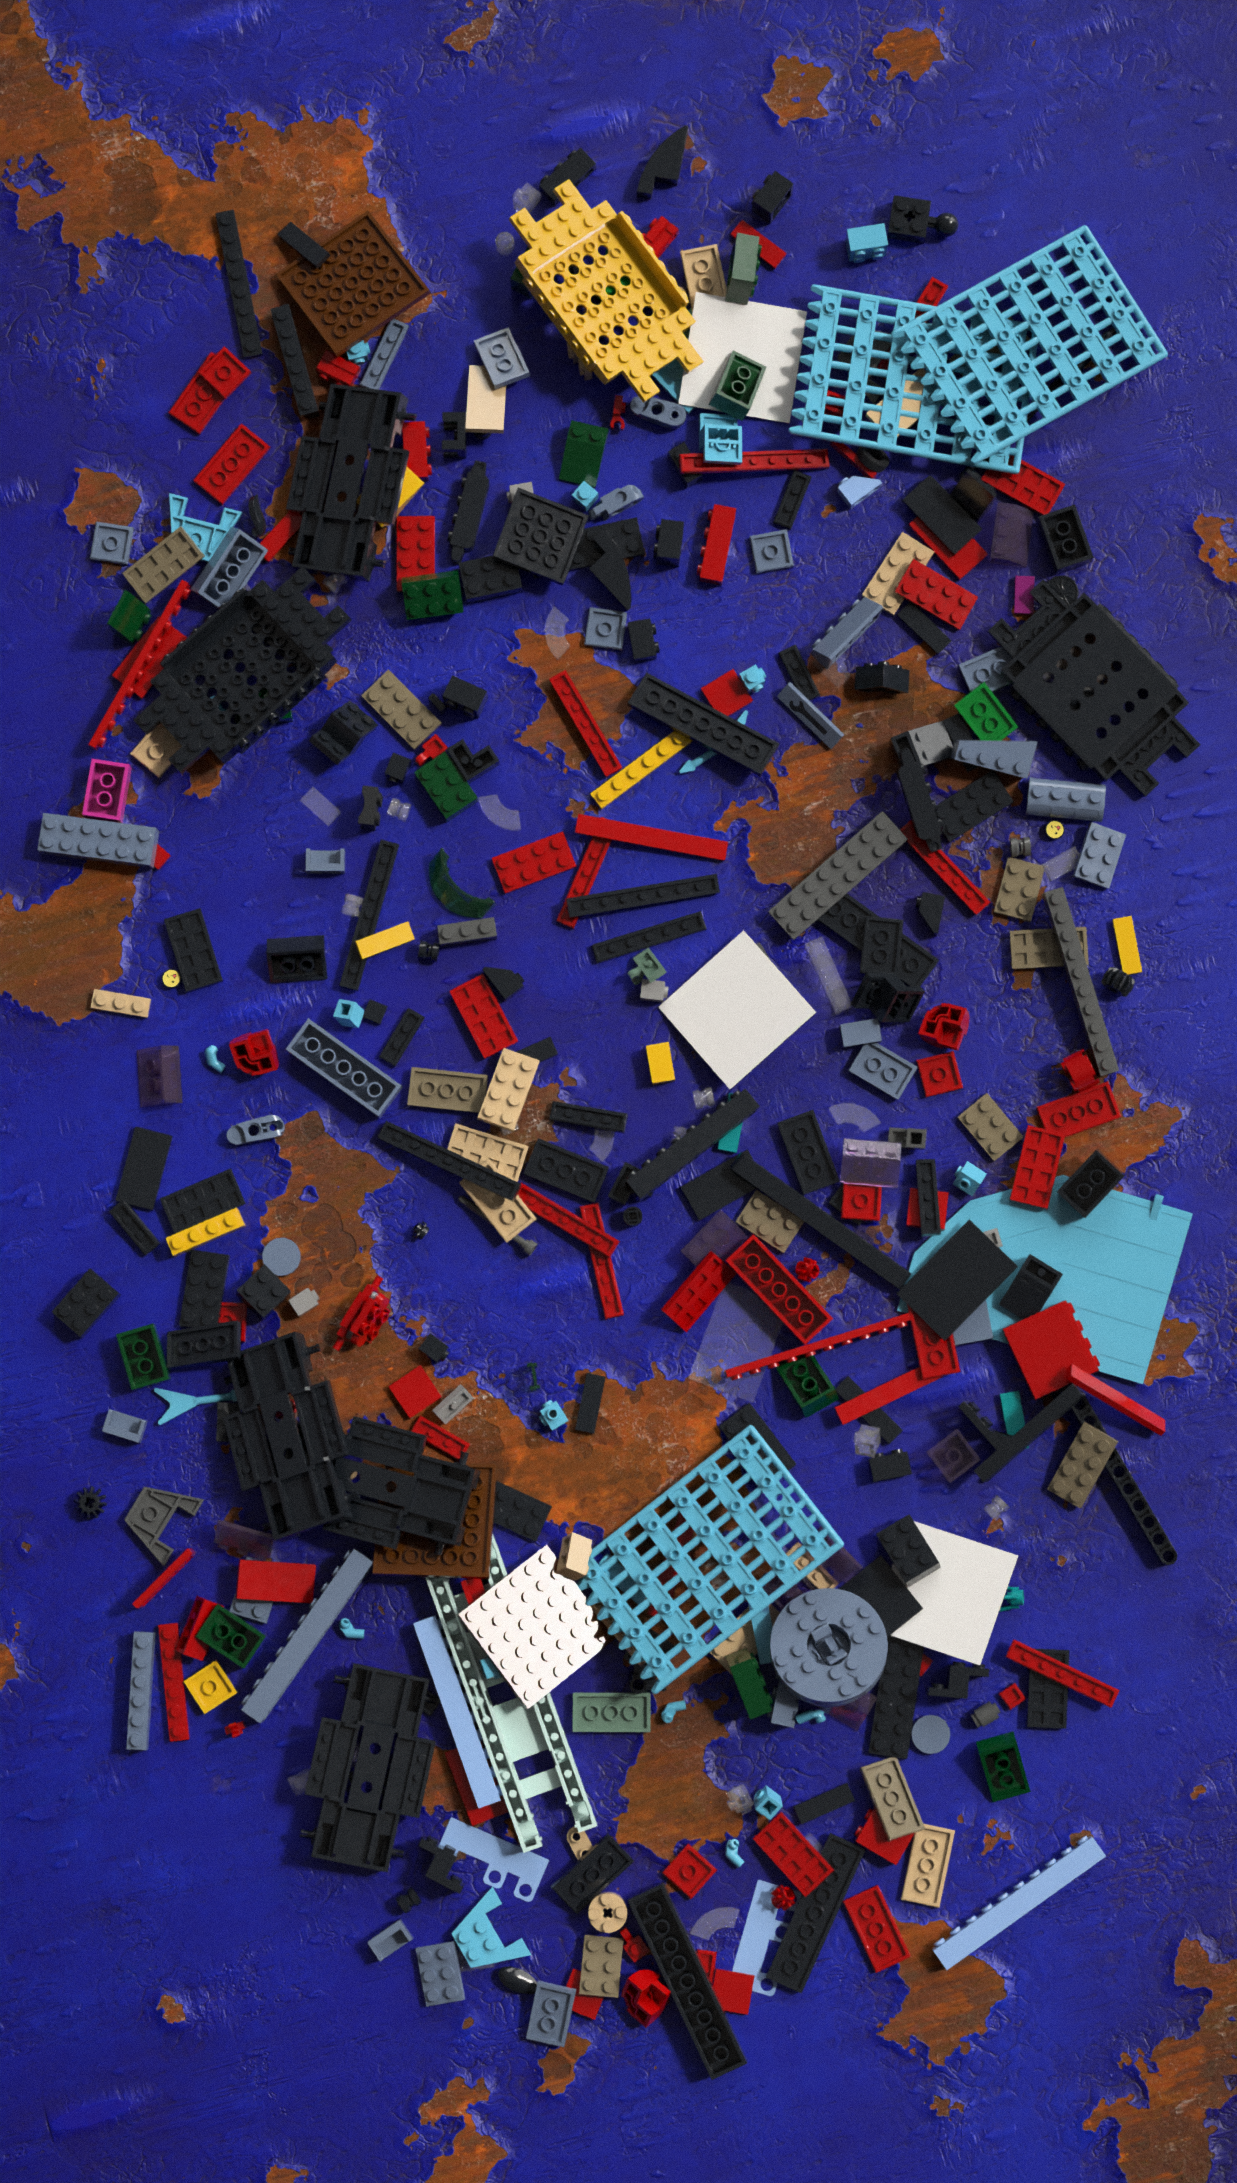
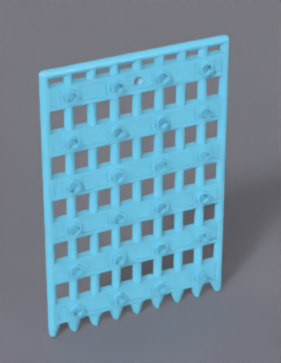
M1086 225L1079 227L891 332L893 338L903 336L907 338V342L901 348V353L915 352L917 354L916 359L911 363V369L926 368L927 373L921 379V384H936L937 389L931 395V400H946L947 405L942 409L941 416H956L957 420L952 425L951 432H966L967 436L961 442V448H976L977 452L971 458L973 465L1168 356V352ZM1083 234L1089 244L1085 245L1080 235ZM1062 246L1067 256L1054 262L1049 253ZM1091 250H1094L1099 258L1098 260L1094 259L1090 253ZM1072 262L1077 271L1064 278L1059 268ZM1031 264L1036 273L1022 280L1017 270ZM1102 265L1104 266L1109 275H1104L1103 271L1100 268ZM1082 277L1087 287L1074 294L1068 284ZM1041 279L1046 289L1032 295L1027 286ZM999 281L1004 291L990 297L985 288ZM1113 281L1118 288L1117 292H1115L1110 282ZM1092 293L1097 303L1083 309L1078 300ZM1051 295L1056 304L1042 311L1037 302ZM1009 297L1014 306L1000 313L995 304ZM1121 297H1124L1125 301L1129 305L1128 307L1125 308L1124 304L1120 300ZM1110 298L1112 302L1108 303L1105 299ZM968 299L973 308L959 315L954 305ZM1102 308L1107 318L1094 325L1089 315ZM1061 311L1066 320L1052 327L1047 317ZM1019 312L1025 322L1011 329L1005 319ZM1133 312L1139 322L1135 323L1130 313ZM977 314L983 324L969 331L963 321ZM936 316L941 326L927 333L922 323ZM1112 324L1117 334L1104 341L1098 331ZM1070 326L1076 336L1062 343L1057 333ZM1029 328L1034 338L1020 344L1015 335ZM1143 328L1148 335L1147 339H1145L1140 329ZM987 330L992 340L979 347L973 337ZM946 332L951 341L937 349L932 339ZM1122 340L1127 350L1114 357L1108 347ZM1081 342L1086 351L1072 359L1067 349ZM1039 344L1044 354L1030 360L1025 351ZM1151 344L1155 346V348L1159 352L1158 354L1155 355L1152 348L1150 347ZM998 346L1003 355L989 362L983 353ZM956 348L961 357L947 364L942 354ZM1132 356L1137 366L1123 372L1118 363ZM1091 358L1096 367L1082 374L1077 364ZM1049 359L1054 369L1040 376L1035 367ZM1007 361L1013 371L999 378L994 368ZM966 364L971 373L957 380L952 370ZM1100 373L1106 383L1092 390L1087 380ZM1059 375L1064 385L1050 392L1045 382ZM1017 377L1023 387L1009 394L1003 384ZM975 379L981 389L967 396L962 386ZM1069 391L1074 401L1061 408L1055 398ZM1027 393L1032 403L1019 410L1013 400ZM986 395L991 405L977 412L971 402ZM1037 409L1042 419L1029 426L1023 416ZM996 411L1001 420L987 428L981 418ZM1006 427L1011 436L997 444L991 434Z
M816 284L810 287L811 291L822 296V300L808 303V308L818 313L819 318L806 320L805 326L817 333L816 336L803 338L802 343L813 349L814 352L799 358L800 362L811 367V372L799 373L797 375V379L808 385V389L794 393V397L806 403L804 408L791 411V414L803 421V424L790 427V434L1011 474H1018L1020 472L1024 438L1016 441L1015 448L1009 445L990 456L988 462L981 461L973 465L970 459L972 448L963 449L960 446L967 436L965 431L954 433V437L936 434L937 424L952 426L957 418L952 419L939 416L940 406L945 407L947 402L946 400H931V395L937 389L936 384L924 385L922 395L904 392L906 380L921 383L923 378L907 374L908 364H911L916 357L909 356V353H901L902 346L907 342L905 336L893 338L891 334L875 332L876 321L893 324V330L915 319L916 311L928 312L937 306ZM841 298L860 300L858 310L840 307ZM879 304L897 307L895 317L877 314ZM956 310L959 315H961L962 313L965 312V311ZM977 314L967 319L971 320L969 331L983 324ZM839 315L857 318L856 327L837 325ZM936 316L933 317L932 324L922 323L926 331H932L941 326ZM1005 319L1011 329L1023 323ZM1029 328L1015 335L1020 344L1027 342L1026 334L1027 331H1030ZM987 330L973 337L979 347L992 340ZM836 332L853 335V346L835 343ZM944 332L933 338L932 341L938 349L947 344L950 338ZM873 339L891 342L890 352L873 350ZM1038 344L1029 349L1028 357L1030 360L1036 358ZM953 348L950 351L942 354V357L945 361H947L948 353H959L956 348ZM833 351L852 353L850 364L833 361ZM991 352L983 353L987 360L992 361L1002 356V354ZM871 357L889 360L887 370L869 367ZM1006 361L1002 364L1001 372L995 373L1001 378L1013 370ZM966 364L952 370V372L963 373L962 377L971 373ZM831 368L849 371L848 380L842 381L829 378ZM868 375L886 378L885 388L867 385ZM1016 377L1003 385L1010 394L1019 389V384L1021 383ZM975 379L962 386L967 396L981 389ZM828 386L846 389L845 399L827 396ZM865 393L882 395L883 405L864 403ZM1026 393L1013 401L1015 404L1022 402V409L1029 405L1030 397ZM903 398L921 401L920 413L901 410ZM979 398L971 402L977 412L987 407L978 405ZM825 404L843 407L842 417L824 414ZM863 410L881 412L880 424L861 421ZM996 411L988 414L995 416L994 424L1001 420ZM1026 414L1025 416H1023L1024 419L1026 420V422H1027V416H1028V414ZM900 416L917 418V430L899 428ZM828 422L841 425L839 435L821 432L822 423ZM1006 427L992 433L997 444L1011 436ZM860 428L878 431L877 442L859 439ZM897 434L915 438L914 448L896 445ZM934 443L951 444V455L933 452ZM1009 455L1014 456L1013 466L1008 465Z
M749 1425L595 1546L588 1560L589 1570L584 1577L580 1578L577 1586L580 1590L592 1588L593 1591L586 1600V1604L591 1606L599 1602L603 1603L597 1619L603 1620L609 1617L615 1619L608 1629V1634L613 1635L622 1631L625 1633V1636L618 1645L619 1649L623 1650L632 1646L636 1648L629 1663L633 1665L646 1661L647 1665L640 1674V1677L647 1679L657 1676L658 1680L651 1689V1692L658 1694L844 1546V1542L755 1427ZM748 1435H751L756 1441L752 1446L746 1439ZM760 1449L767 1455L764 1460L757 1453ZM731 1450L736 1459L721 1470L715 1461ZM771 1463L778 1470L775 1474L768 1467ZM739 1465H742L747 1473L732 1484L726 1476ZM700 1474L706 1482L693 1493H690L685 1485ZM783 1477L789 1484L787 1488H784L779 1482ZM753 1479L758 1487L743 1498L737 1490ZM711 1488L717 1497L701 1508L696 1499ZM793 1492L801 1499L797 1503L790 1496ZM764 1493L769 1502L754 1513L748 1504ZM782 1495V1500L777 1501V1497ZM670 1498L675 1507L660 1518L655 1509ZM722 1503L728 1511L712 1522L707 1514ZM805 1506L812 1513L808 1518L801 1510ZM775 1507L781 1516L765 1527L759 1519ZM681 1513L686 1521L671 1532L666 1523ZM733 1517L739 1526L723 1537L718 1528ZM815 1521H818L823 1528L820 1532L813 1526ZM639 1522L645 1531L630 1542L624 1533ZM786 1522L792 1530L776 1542L771 1533ZM692 1527L697 1536L682 1547L676 1538ZM742 1532H745L750 1540L737 1551H734L729 1543ZM827 1535L834 1542L831 1547L824 1540ZM797 1536L803 1545L787 1556L782 1548ZM648 1537H651L656 1545L640 1556L635 1548ZM700 1542H703L708 1550L693 1561L687 1553ZM609 1546L614 1555L599 1566L594 1557ZM755 1546L761 1555L746 1566L740 1557ZM661 1551L666 1560L654 1570H651L646 1562ZM809 1551L814 1560L799 1571L793 1562ZM714 1556L719 1565L704 1576L698 1567ZM620 1561L625 1569L610 1580L605 1571ZM767 1561L772 1570L757 1581L751 1572ZM672 1565L678 1574L662 1585L657 1576ZM725 1571L730 1579L715 1591L709 1582ZM630 1575L636 1584L621 1595L616 1586ZM778 1576L784 1584L768 1596L762 1587ZM683 1580L688 1589L673 1600L668 1591ZM736 1585L741 1594L726 1605L721 1596ZM642 1590L647 1598L634 1609H631L626 1601ZM694 1595L699 1604L684 1615L678 1606ZM747 1600L752 1609L737 1620L731 1611ZM652 1604L658 1613L642 1624L637 1616ZM705 1609L711 1618L695 1629L690 1620ZM663 1619L669 1628L654 1639L648 1630ZM716 1624L722 1633L706 1644L701 1635ZM674 1634L680 1642L665 1654L659 1645ZM683 1649H686L691 1657L678 1668H675L670 1660Z

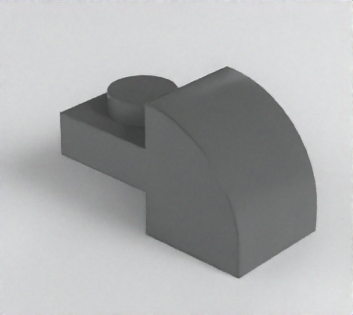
M889 1127L888 1147L925 1150L927 1129Z

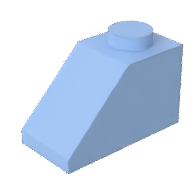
M852 476L850 479L846 477L839 482L837 492L849 508L852 509L881 488L882 482L878 479Z

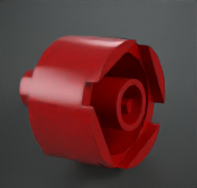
M1084 1049L1063 1058L1064 1062L1061 1063L1066 1075L1070 1073L1072 1077L1069 1081L1074 1091H1079L1080 1093L1100 1083L1099 1079H1094L1097 1075L1087 1055H1082L1085 1053Z

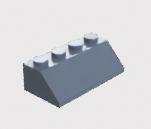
M231 527L190 590L219 608L223 603L228 602L237 590L245 587L268 552V549L240 529Z
M866 597L861 601L859 599L856 600L850 607L852 610L848 614L846 612L842 614L837 620L839 623L835 627L832 625L824 633L826 636L822 640L818 639L811 646L813 648L811 655L828 669L879 618L883 610L882 605Z

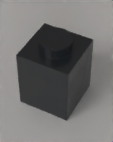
M393 752L384 773L388 777L387 780L394 784H398V782L403 783L411 766V759Z
M431 1333L418 1348L437 1363L440 1360L443 1362L450 1353L447 1351L449 1347Z

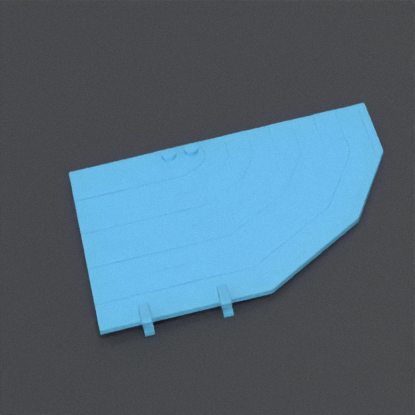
M1061 1175L1055 1177L1048 1209L1011 1201L1012 1189L970 1200L945 1223V1230L941 1231V1235L931 1236L914 1252L909 1268L911 1276L906 1283L969 1219L982 1232L997 1228L1003 1245L1000 1249L1018 1267L986 1299L993 1340L1008 1344L1002 1329L1023 1320L1000 1306L999 1303L1028 1255L1031 1254L1063 1274L1041 1311L1065 1300L1067 1303L1071 1302L1075 1310L1073 1316L1076 1321L1079 1320L1084 1329L1081 1333L1084 1338H1088L1092 1346L1089 1350L1092 1356L1096 1355L1100 1366H1098L1099 1372L1143 1384L1193 1213L1163 1205L1164 1196L1158 1194L1155 1195L1154 1201H1149L1111 1190L1093 1211L1084 1218L1057 1193L1060 1187L1070 1178L1069 1176ZM900 1299L897 1311L909 1313L907 1303Z

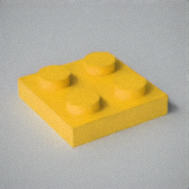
M217 1660L183 1681L204 1714L238 1693Z

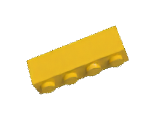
M234 1208L171 1235L166 1240L172 1255L177 1257L245 1228L246 1225L239 1209Z

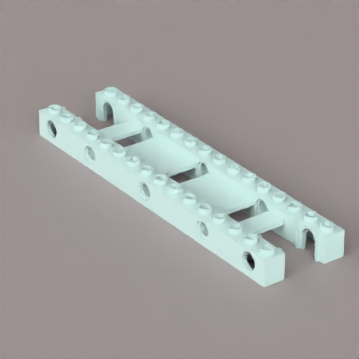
M493 1534L489 1583L483 1585L485 1592L508 1575ZM425 1577L523 1853L542 1847V1836L538 1834L533 1820L534 1814L531 1813L526 1799L560 1786L563 1787L567 1798L566 1804H569L575 1819L574 1827H577L578 1832L596 1827L595 1816L550 1692L529 1709H525L518 1698L493 1706L487 1688L505 1682L502 1677L494 1679V1677L484 1678L478 1660L487 1656L471 1634L466 1632L465 1626L457 1617L458 1613L469 1606L465 1593L453 1596L448 1582L450 1581L449 1578ZM549 1749L555 1763V1768L519 1780L513 1762Z

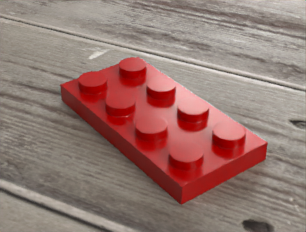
M1009 455L1008 465L1013 466L1014 456ZM1022 459L1018 474L987 469L981 479L985 484L989 483L995 490L1040 515L1051 511L1065 486L1063 482Z
M397 516V592H403V577L435 573V516Z
M914 558L894 590V593L958 631L978 599L976 595Z
M563 831L492 858L505 894L577 868Z
M484 974L449 991L484 1059L518 1042Z
M1030 1125L1027 1126L1011 1192V1201L1048 1209L1065 1134Z
M710 1251L661 1310L687 1333L736 1273L715 1253Z
M780 1812L753 1838L805 1897L835 1871L783 1812Z

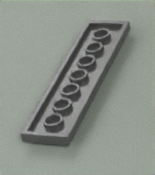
M882 811L771 908L768 913L794 941L908 839Z

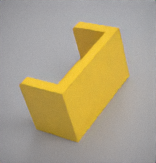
M669 1042L647 1045L646 1051L652 1085L674 1082L675 1076Z

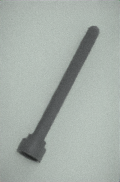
M463 1195L458 1197V1201L492 1225L476 1204ZM519 1235L512 1239L521 1246L523 1253L527 1256H530L538 1245L533 1240H525Z

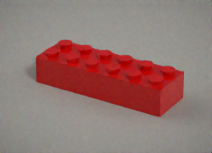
M754 1234L725 1260L729 1267L803 1345H806L833 1320L830 1314Z

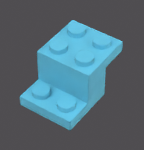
M699 414V452H703V463L742 464V426H737V418L723 414Z

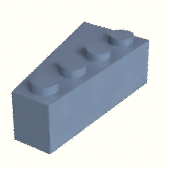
M955 740L951 759L1027 779L1037 741Z
M778 1680L777 1687L773 1686L771 1698H774L773 1706H770L772 1711L767 1713V1717L770 1718L771 1723L794 1728V1717L798 1710L799 1698L791 1694L782 1685V1682Z

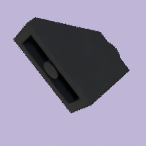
M922 892L921 897L917 896L915 907L919 908L918 914L932 935L937 936L945 896Z
M484 967L482 969L505 1001L524 988L522 984L524 979L518 972L515 974L512 970Z

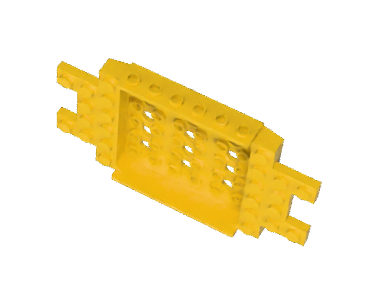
M568 179L553 190L563 205L554 212L535 222L526 208H523L509 218L510 223L530 248V250L516 259L515 264L524 277L522 282L589 372L593 371L604 385L622 374L642 402L645 403L660 392L650 378L652 374L675 359L678 360L687 374L704 362L683 334L696 322L686 309L689 303L688 296L678 287L675 278L666 271L664 263L658 260L653 248L647 245L642 233L635 229L628 215H625L623 211L617 215L607 200L591 209ZM604 246L608 250V254L605 256L600 255L598 247ZM590 256L593 259V264L586 265L583 257ZM571 265L576 266L579 270L578 274H571L568 267ZM554 276H562L564 283H555ZM620 278H629L630 285H622L620 282ZM612 286L616 291L615 295H608L605 290L606 287ZM598 296L601 299V304L594 305L591 302V297ZM579 305L584 306L586 314H578L576 307ZM644 307H649L652 309L653 314L646 316L642 310ZM629 317H635L638 320V324L636 326L630 325L628 323ZM615 326L621 327L623 334L620 336L616 335L613 328ZM606 336L609 343L607 345L600 344L599 337Z

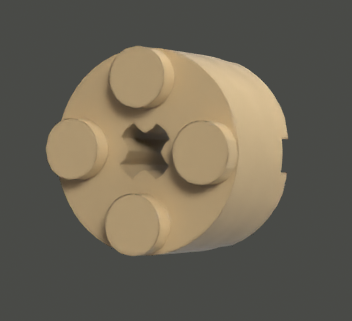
M603 1892L594 1897L590 1902L588 1917L595 1929L604 1933H612L624 1925L627 1919V1906L620 1895L614 1892ZM606 1908L608 1910L611 1908L612 1916L607 1915L605 1917L603 1909Z

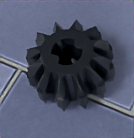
M1109 967L1104 973L1101 983L1114 994L1127 997L1132 991L1135 981L1122 970Z
M91 1486L89 1492L86 1487L83 1488L84 1495L77 1492V1496L81 1499H74V1503H80V1506L75 1507V1510L83 1509L80 1512L81 1517L87 1512V1519H91L92 1513L95 1518H98L97 1510L100 1513L105 1512L104 1509L100 1508L101 1506H107L106 1502H101V1500L106 1498V1495L99 1497L101 1489L94 1493L95 1488ZM89 1497H91L90 1499L95 1500L92 1508L91 1506L86 1505V1503L89 1502Z

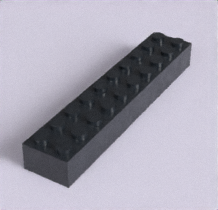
M663 1881L629 1897L630 1907L671 1991L711 2080L747 2064V2057L665 1882Z

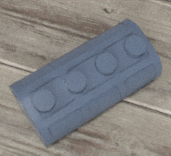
M1029 777L1026 815L1102 822L1106 785Z

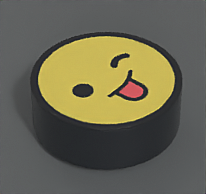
M1050 821L1045 827V834L1051 840H1058L1064 834V826L1060 821Z
M168 969L163 973L162 982L167 988L174 989L181 984L182 978L177 970Z

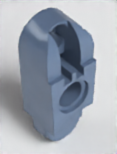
M639 396L631 401L630 408L634 415L651 423L676 430L686 421V411L683 406L677 403L654 397L643 403ZM660 408L662 412L659 415H655L652 413V409ZM677 414L679 416L677 418H673L671 415Z
M627 485L621 489L617 488L601 497L596 507L587 514L591 520L602 516L604 521L638 504L644 499L641 490L634 485Z
M276 1115L256 1118L231 1126L227 1131V1139L235 1145L277 1139L284 1134L285 1124ZM276 1124L277 1130H270V1126ZM253 1126L259 1127V1133L256 1136L249 1134V1130Z

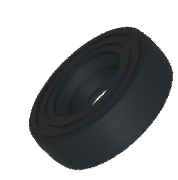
M859 447L856 452L860 462L872 471L883 472L889 464V458L882 450Z

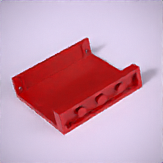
M1066 1300L1002 1329L1034 1400L1071 1384L1067 1380L1068 1367L1071 1364L1088 1374L1099 1371L1098 1366H1100L1096 1355L1092 1356L1089 1350L1092 1346L1088 1338H1084L1081 1333L1084 1330L1079 1320H1075L1073 1316L1075 1313L1074 1307L1071 1302L1067 1303Z

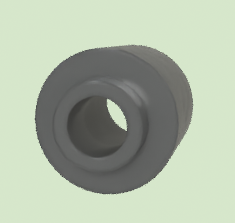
M988 1701L976 1708L974 1713L970 1715L979 1728L981 1726L985 1727L998 1719V1714L1001 1712L995 1702L991 1704Z

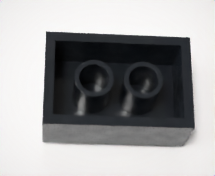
M1075 504L1038 517L1037 523L1055 574L1092 562L1094 557Z
M492 556L459 563L467 604L523 592L518 568L496 560Z
M1096 1149L1060 1187L1057 1193L1086 1218L1126 1174L1099 1149Z
M90 1268L54 1308L52 1313L78 1336L84 1338L121 1294Z
M910 1514L876 1534L907 1587L912 1586L941 1568L939 1561Z

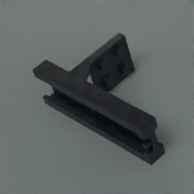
M1072 1383L1014 1436L994 1430L991 1427L993 1425L991 1420L979 1413L981 1409L974 1401H963L958 1407L997 1450L978 1466L974 1472L983 1482L991 1480L1085 1397V1392Z

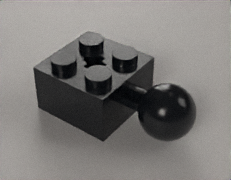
M894 195L887 238L924 244L927 228H934L939 235L950 237L958 229V220L955 215L948 212L942 213L938 217L929 216L931 201ZM907 217L911 218V222L907 221Z

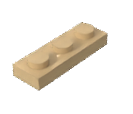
M94 989L91 1009L148 1018L151 999Z

